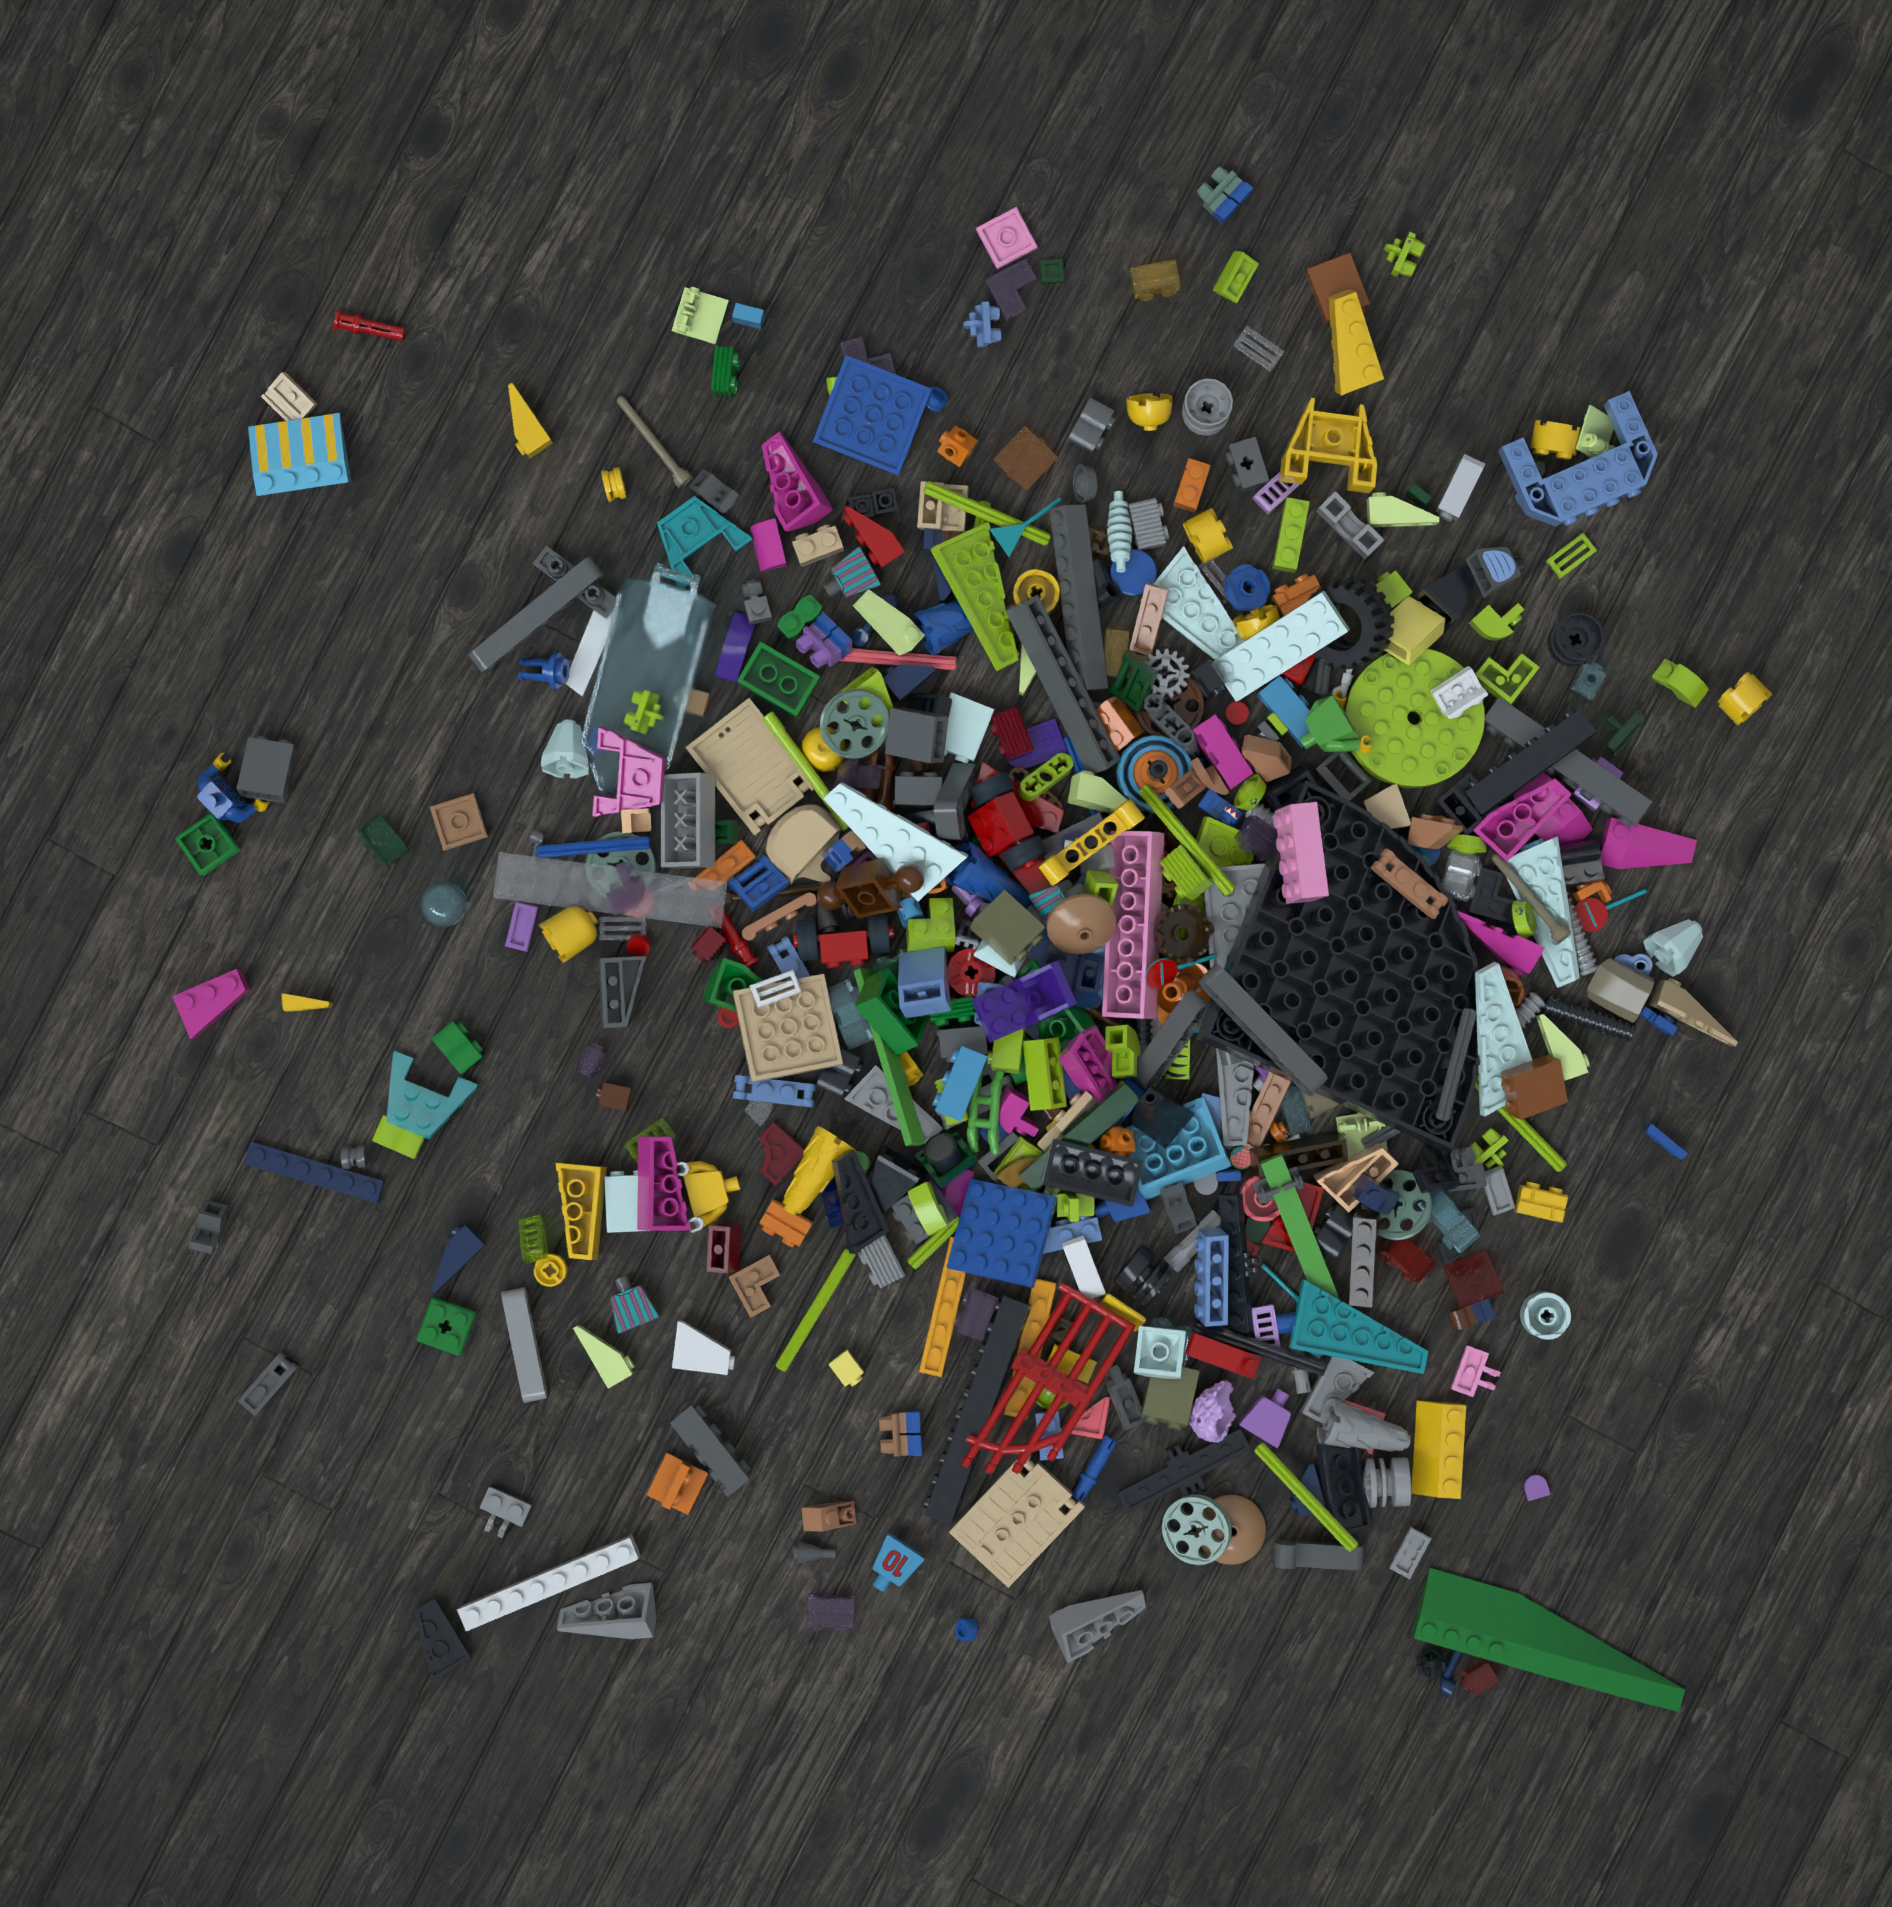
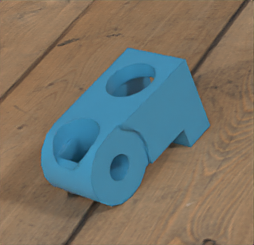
M914 897L900 901L897 912L904 929L907 928L908 919H925L919 902Z

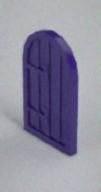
M1052 719L1026 729L1034 751L1008 762L1016 768L1025 769L1046 762L1059 753L1067 754L1068 752L1056 720Z

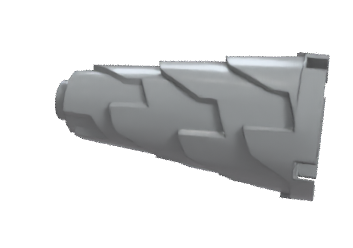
M1328 1399L1320 1413L1318 1421H1323V1428L1317 1427V1439L1320 1444L1351 1448L1352 1446L1368 1450L1378 1449L1392 1452L1394 1450L1403 1451L1404 1448L1407 1449L1409 1447L1410 1435L1402 1427L1381 1420V1417L1363 1412L1360 1408L1343 1403L1340 1400Z

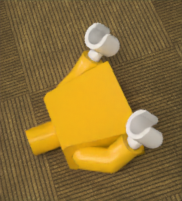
M702 1161L677 1162V1165L681 1168L677 1175L684 1177L694 1218L689 1219L687 1222L695 1223L696 1228L691 1231L694 1233L702 1229V1227L717 1221L726 1211L727 1203L730 1202L728 1193L740 1190L737 1176L724 1179L722 1171H718L715 1165Z

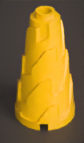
M817 1126L804 1150V1156L794 1172L795 1176L785 1193L782 1202L785 1204L783 1209L793 1216L796 1213L801 1214L803 1210H806L820 1192L822 1193L834 1178L832 1160L848 1150L855 1149L836 1138L829 1131Z

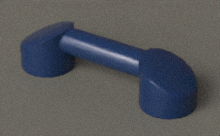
M891 593L882 596L884 601L894 608H898L899 600L897 596ZM868 622L862 628H856L852 632L851 639L854 646L861 648L868 644L869 633L873 629Z
M1453 1650L1446 1664V1670L1440 1675L1441 1695L1447 1698L1450 1697L1456 1686V1681L1450 1677L1462 1655V1652Z

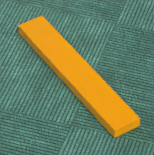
M952 1236L948 1245L919 1370L921 1373L942 1377L966 1273L946 1268L954 1241Z
M1036 1279L1034 1288H1031L1028 1303L1032 1305L1020 1339L1017 1355L1022 1348L1027 1351L1030 1350L1048 1321L1056 1283ZM1042 1348L1037 1355V1357L1039 1358L1041 1356ZM1024 1376L1005 1408V1415L1017 1416L1032 1391L1034 1385L1032 1380Z

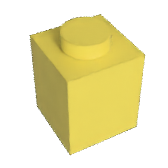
M848 1349L828 1364L845 1387L848 1384L853 1387L863 1379L861 1375L864 1373V1370Z

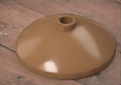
M1078 894L1062 900L1052 909L1047 919V933L1050 941L1061 951L1070 954H1087L1100 949L1112 938L1116 929V916L1112 906L1103 898L1092 894Z
M1228 1494L1214 1498L1213 1500L1219 1503L1226 1511L1231 1527L1236 1528V1534L1231 1536L1228 1548L1215 1561L1228 1565L1248 1561L1258 1553L1265 1539L1266 1525L1261 1511L1252 1501L1239 1495ZM1211 1507L1205 1508V1515L1210 1519L1215 1518L1216 1513ZM1196 1528V1532L1199 1534L1203 1528ZM1214 1529V1537L1217 1540H1224L1223 1531ZM1205 1545L1201 1546L1203 1551L1210 1557V1548Z

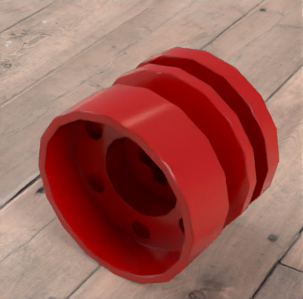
M975 949L959 951L951 958L947 967L950 986L957 994L964 997H977L978 983H993L995 979V967L975 957ZM969 966H972L973 970H978V974L974 976L975 979L965 976Z

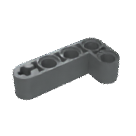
M952 764L934 803V817L938 839H963L965 833L963 812L971 797L970 790L976 786L979 769L977 764Z
M1274 1540L1272 1564L1274 1567L1282 1569L1310 1567L1363 1570L1364 1546L1358 1545L1353 1551L1349 1552L1339 1543Z

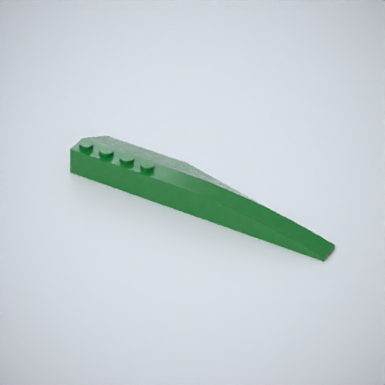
M1429 1567L1411 1631V1636L1414 1639L1611 1695L1677 1712L1680 1711L1685 1693L1684 1688L1520 1593Z

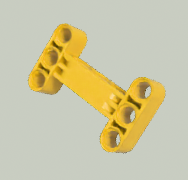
M1128 799L1114 809L1112 814L1070 845L1038 865V868L1049 883L1054 886L1069 874L1068 872L1122 832L1137 825L1145 817L1132 799ZM1110 821L1114 822L1116 832L1112 835L1105 834L1103 831L1104 824ZM1093 835L1097 838L1098 843L1095 848L1089 849L1085 846L1084 841L1087 836ZM1074 849L1078 852L1079 858L1076 862L1070 863L1066 860L1065 855L1068 850Z

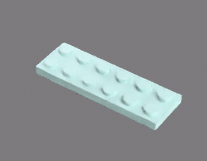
M1322 591L1212 663L1226 681L1224 685L1237 702L1342 636L1350 629L1325 591Z

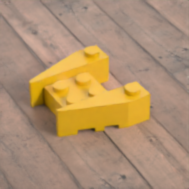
M1311 398L1305 406L1281 459L1279 482L1302 485L1307 479L1309 461L1349 466L1347 491L1370 493L1375 488L1377 461L1372 449V439L1368 432L1364 405H1359L1354 412V416L1314 411L1315 398Z

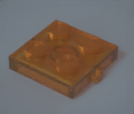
M1024 426L993 461L1006 472L1005 475L1010 480H1014L1027 492L1053 465L1058 457L1046 446V442L1041 437L1037 438Z

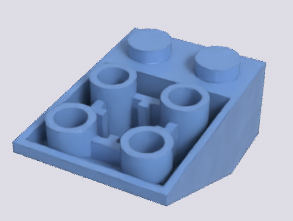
M945 946L899 953V1004L905 1018L951 1011Z

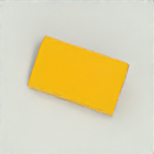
M1106 1293L1100 1302L1103 1306L1135 1324L1134 1332L1138 1331L1139 1326H1142L1146 1321L1143 1315L1110 1293Z

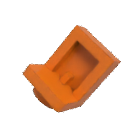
M1606 882L1576 886L1578 890L1572 893L1575 900L1580 901L1597 892L1603 903L1610 901V894H1612Z

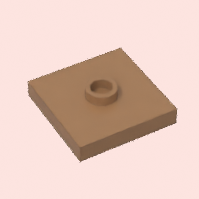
M475 793L430 807L443 851L488 838Z

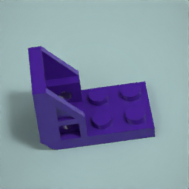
M1058 961L971 1000L990 1043L1050 1018L1077 1004Z

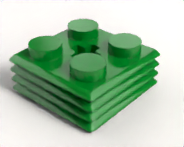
M718 345L715 347L711 390L716 398L720 397L722 399L724 397L731 400L733 394L738 393V380H736L735 371H740L741 358H739V353H735L732 347L728 348L726 346L724 348L721 346L719 348Z
M212 813L175 837V840L194 868L202 876H205L240 852V848L221 820L217 819ZM205 839L212 840L211 849L203 848Z
M969 996L950 999L951 1011L929 1014L930 1022L935 1024L936 1027L949 1026V1021L958 1020L959 1024L972 1022V1017L975 1016V1009L971 1000L974 998Z
M433 1297L430 1300L416 1340L459 1356L463 1352L476 1312ZM448 1320L452 1330L444 1332L441 1323H445Z

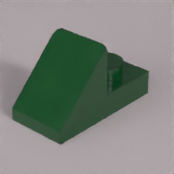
M738 820L715 821V845L737 844Z

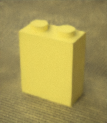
M1410 596L1406 597L1390 612V615L1394 616L1395 623L1391 624V628H1394V633L1392 637L1388 638L1390 644L1384 650L1408 666L1411 665L1443 634L1445 618L1424 606L1420 601H1416Z

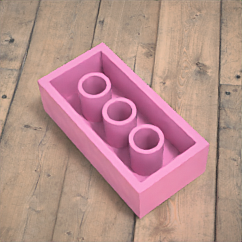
M1317 802L1290 804L1276 810L1273 816V824L1277 828L1278 833L1276 847L1281 856L1279 871L1283 875L1282 894L1286 898V904L1310 902L1329 896Z

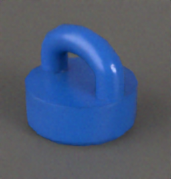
M931 387L932 390L925 406L933 412H939L947 404L948 398L942 389Z
M960 1618L957 1621L955 1634L960 1641H973L976 1638L978 1624L975 1619Z

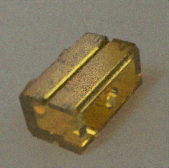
M1175 259L1132 267L1129 270L1134 299L1140 298V301L1153 299V295L1161 293L1163 297L1172 296L1180 289Z

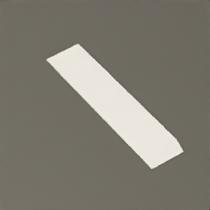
M617 607L607 620L593 610L566 683L581 696L585 692L620 609Z

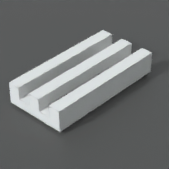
M793 970L749 986L757 1008L801 993ZM789 977L792 980L759 993L756 990ZM791 986L795 987V989L784 992L782 994L773 996L763 1001L760 1000L761 997H764L766 995L775 993L777 991L783 990Z

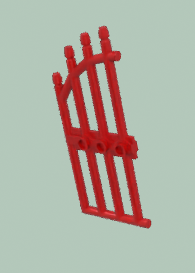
M1062 1282L1058 1289L1064 1293L1030 1350L1027 1351L1022 1348L1020 1353H1018L1011 1366L1016 1373L977 1436L970 1433L967 1437L966 1442L972 1445L967 1455L963 1458L961 1465L968 1468L980 1448L994 1452L984 1470L991 1474L1004 1454H1020L1017 1459L1018 1461L1015 1462L1012 1468V1472L1018 1475L1032 1452L1053 1445V1448L1050 1449L1047 1459L1053 1462L1136 1325L1065 1282ZM1073 1298L1084 1306L1050 1362L1047 1363L1037 1357ZM1091 1310H1094L1104 1317L1071 1372L1067 1375L1057 1369V1366ZM1114 1322L1124 1329L1089 1387L1076 1379L1110 1323ZM1024 1376L1035 1382L1036 1385L1000 1444L987 1441L986 1438ZM1045 1388L1055 1394L1054 1400L1027 1444L1010 1445L1043 1389ZM1064 1400L1076 1407L1061 1432L1041 1439Z

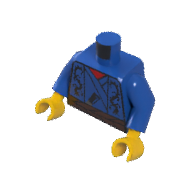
M221 753L214 760L213 765H210L198 778V788L201 792L197 795V798L219 820H231L240 823L256 814V810L259 812L265 811L270 801L262 802L256 799L254 804H251L245 797H240L237 789L222 773H219V771L225 770L231 763V759L227 763L223 762L221 757L224 753Z

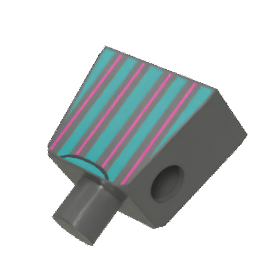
M860 547L856 548L830 569L834 580L823 585L829 597L842 591L846 600L861 596L868 589L875 591L881 588L877 576Z
M1067 879L1056 883L1054 886L1044 887L1030 894L1029 898L1047 927L1048 916L1059 902L1073 895L1086 894V889L1080 883L1073 886L1071 881Z
M628 1275L614 1280L619 1293L611 1296L610 1300L618 1334L661 1316L642 1284L632 1288Z

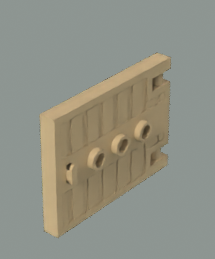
M748 698L685 748L706 774L715 775V786L754 836L761 832L759 828L763 824L767 823L770 825L805 797L803 795L804 792L808 789L813 791L814 788L779 740L762 720L764 716ZM801 777L803 782L796 786L793 781ZM757 810L760 816L753 821L750 815Z
M1030 1455L1026 1464L1023 1465L1029 1471L1026 1475L1022 1472L1018 1475L1012 1472L1013 1465L1018 1461L1016 1459L949 1530V1533L1008 1588L1085 1508V1504L1082 1501L1078 1500L1075 1502L1071 1498L1072 1492L1039 1461L1035 1465L1030 1460L1032 1455ZM1063 1504L1070 1509L1067 1513L1060 1508Z

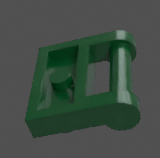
M1125 650L1122 656L1123 662L1115 681L1109 687V692L1139 712L1144 708V699L1150 694L1158 671L1139 659L1135 652ZM1132 666L1133 670L1124 689L1123 683L1126 679L1130 667Z

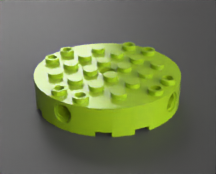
M1426 649L1409 666L1390 653L1372 662L1351 686L1346 705L1344 706L1345 713L1359 735L1357 739L1360 741L1363 736L1368 735L1371 739L1368 743L1364 744L1367 746L1373 745L1369 753H1362L1360 750L1351 751L1357 762L1376 779L1391 785L1397 784L1401 788L1432 786L1448 779L1461 770L1476 752L1483 735L1485 721L1483 701L1464 710L1461 716L1448 719L1441 713L1430 690L1464 668L1449 656L1430 649ZM1409 713L1418 715V724L1413 725L1408 721L1407 716Z

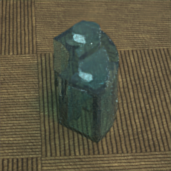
M848 979L827 988L832 1012L848 1050L874 1040L869 1022L855 1007L860 995L858 987H852Z
M1443 1191L1431 1192L1432 1212L1427 1224L1432 1223L1444 1236L1441 1240L1449 1250L1454 1248L1460 1254L1480 1238L1481 1235ZM1424 1200L1417 1204L1422 1211L1426 1208Z

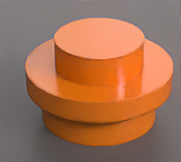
M1274 1120L1270 1128L1271 1134L1278 1142L1286 1141L1288 1139L1287 1134L1289 1133L1287 1126L1282 1121Z

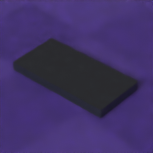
M1316 1444L1326 1509L1349 1534L1372 1528L1368 1501L1364 1492L1363 1469L1359 1448Z

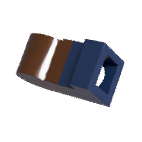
M925 528L924 552H931L934 546L964 532Z
M1486 1297L1462 1305L1447 1313L1454 1331L1496 1318L1489 1298Z

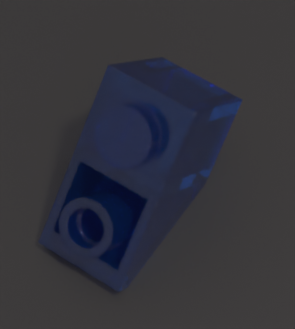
M834 1176L821 1193L831 1228L844 1225Z

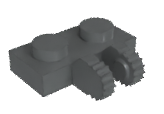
M1472 1148L1453 1149L1451 1151V1161L1460 1185L1455 1189H1449L1448 1192L1487 1186L1483 1163L1474 1164L1475 1155Z

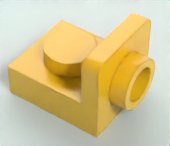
M905 1051L899 1054L908 1086H912L919 1081L923 1073L908 1052Z

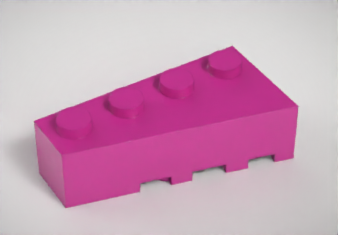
M638 1137L637 1230H691L690 1222H687L685 1212L687 1211L686 1203L683 1202L680 1189L682 1188L681 1179H678L676 1167L678 1166L672 1137Z

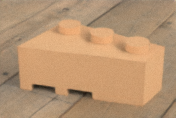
M1377 1143L1348 1157V1161L1336 1163L1313 1176L1342 1207L1350 1212L1359 1203L1350 1191L1361 1174L1365 1173L1381 1182L1398 1165V1162L1384 1147Z

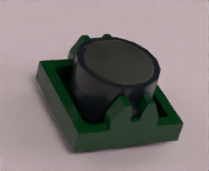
M952 1128L944 1133L930 1137L925 1143L924 1148L914 1155L941 1189L978 1161L963 1139Z

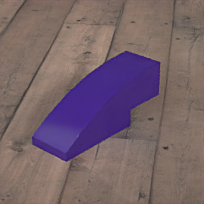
M734 613L715 672L716 678L737 683L756 625H749L745 614Z

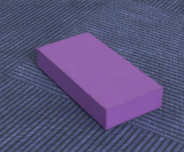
M515 902L505 947L528 952L539 907Z

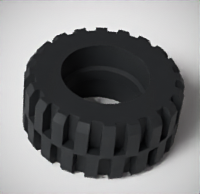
M1354 577L1339 579L1321 586L1317 589V592L1312 593L1308 598L1310 600L1322 591H1325L1335 608L1339 603H1344L1356 611L1361 621L1362 632L1357 644L1350 643L1340 636L1313 654L1318 660L1324 659L1323 663L1329 667L1334 665L1336 669L1341 670L1357 668L1381 656L1383 650L1388 648L1390 644L1388 638L1392 637L1394 633V628H1391V624L1395 623L1394 616H1391L1389 611L1392 610L1390 603L1386 604L1384 600L1386 598L1383 592L1378 593L1376 591L1377 586L1373 583L1366 585L1367 581L1365 579L1358 578L1355 580Z

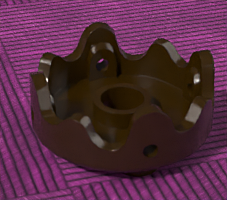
M1187 904L1173 905L1165 909L1158 916L1153 931L1154 941L1157 949L1165 958L1172 959L1178 963L1195 962L1208 951L1209 937L1214 933V925L1206 918L1203 910ZM1179 927L1185 930V937L1182 940L1177 937Z

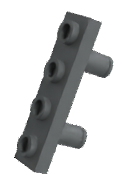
M545 546L533 562L535 567L555 582L574 568L572 564L548 546ZM597 583L589 586L588 590L578 597L579 600L606 620L620 603V600Z

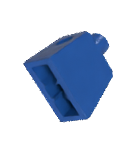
M1138 1186L1133 1207L1107 1201L1094 1205V1213L1097 1219L1111 1214L1114 1222L1151 1212Z

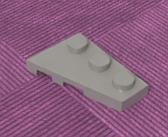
M1329 1356L1324 1376L1318 1377L1311 1390L1312 1392H1310L1300 1412L1318 1421L1322 1408L1328 1399L1334 1398L1343 1402L1351 1393H1354L1359 1388L1360 1384L1367 1378H1370L1374 1372L1352 1360Z

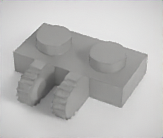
M489 1486L480 1506V1509L492 1513L484 1530L490 1532L496 1517H501L505 1520L499 1528L498 1537L503 1538L510 1522L521 1527L523 1526L532 1504Z

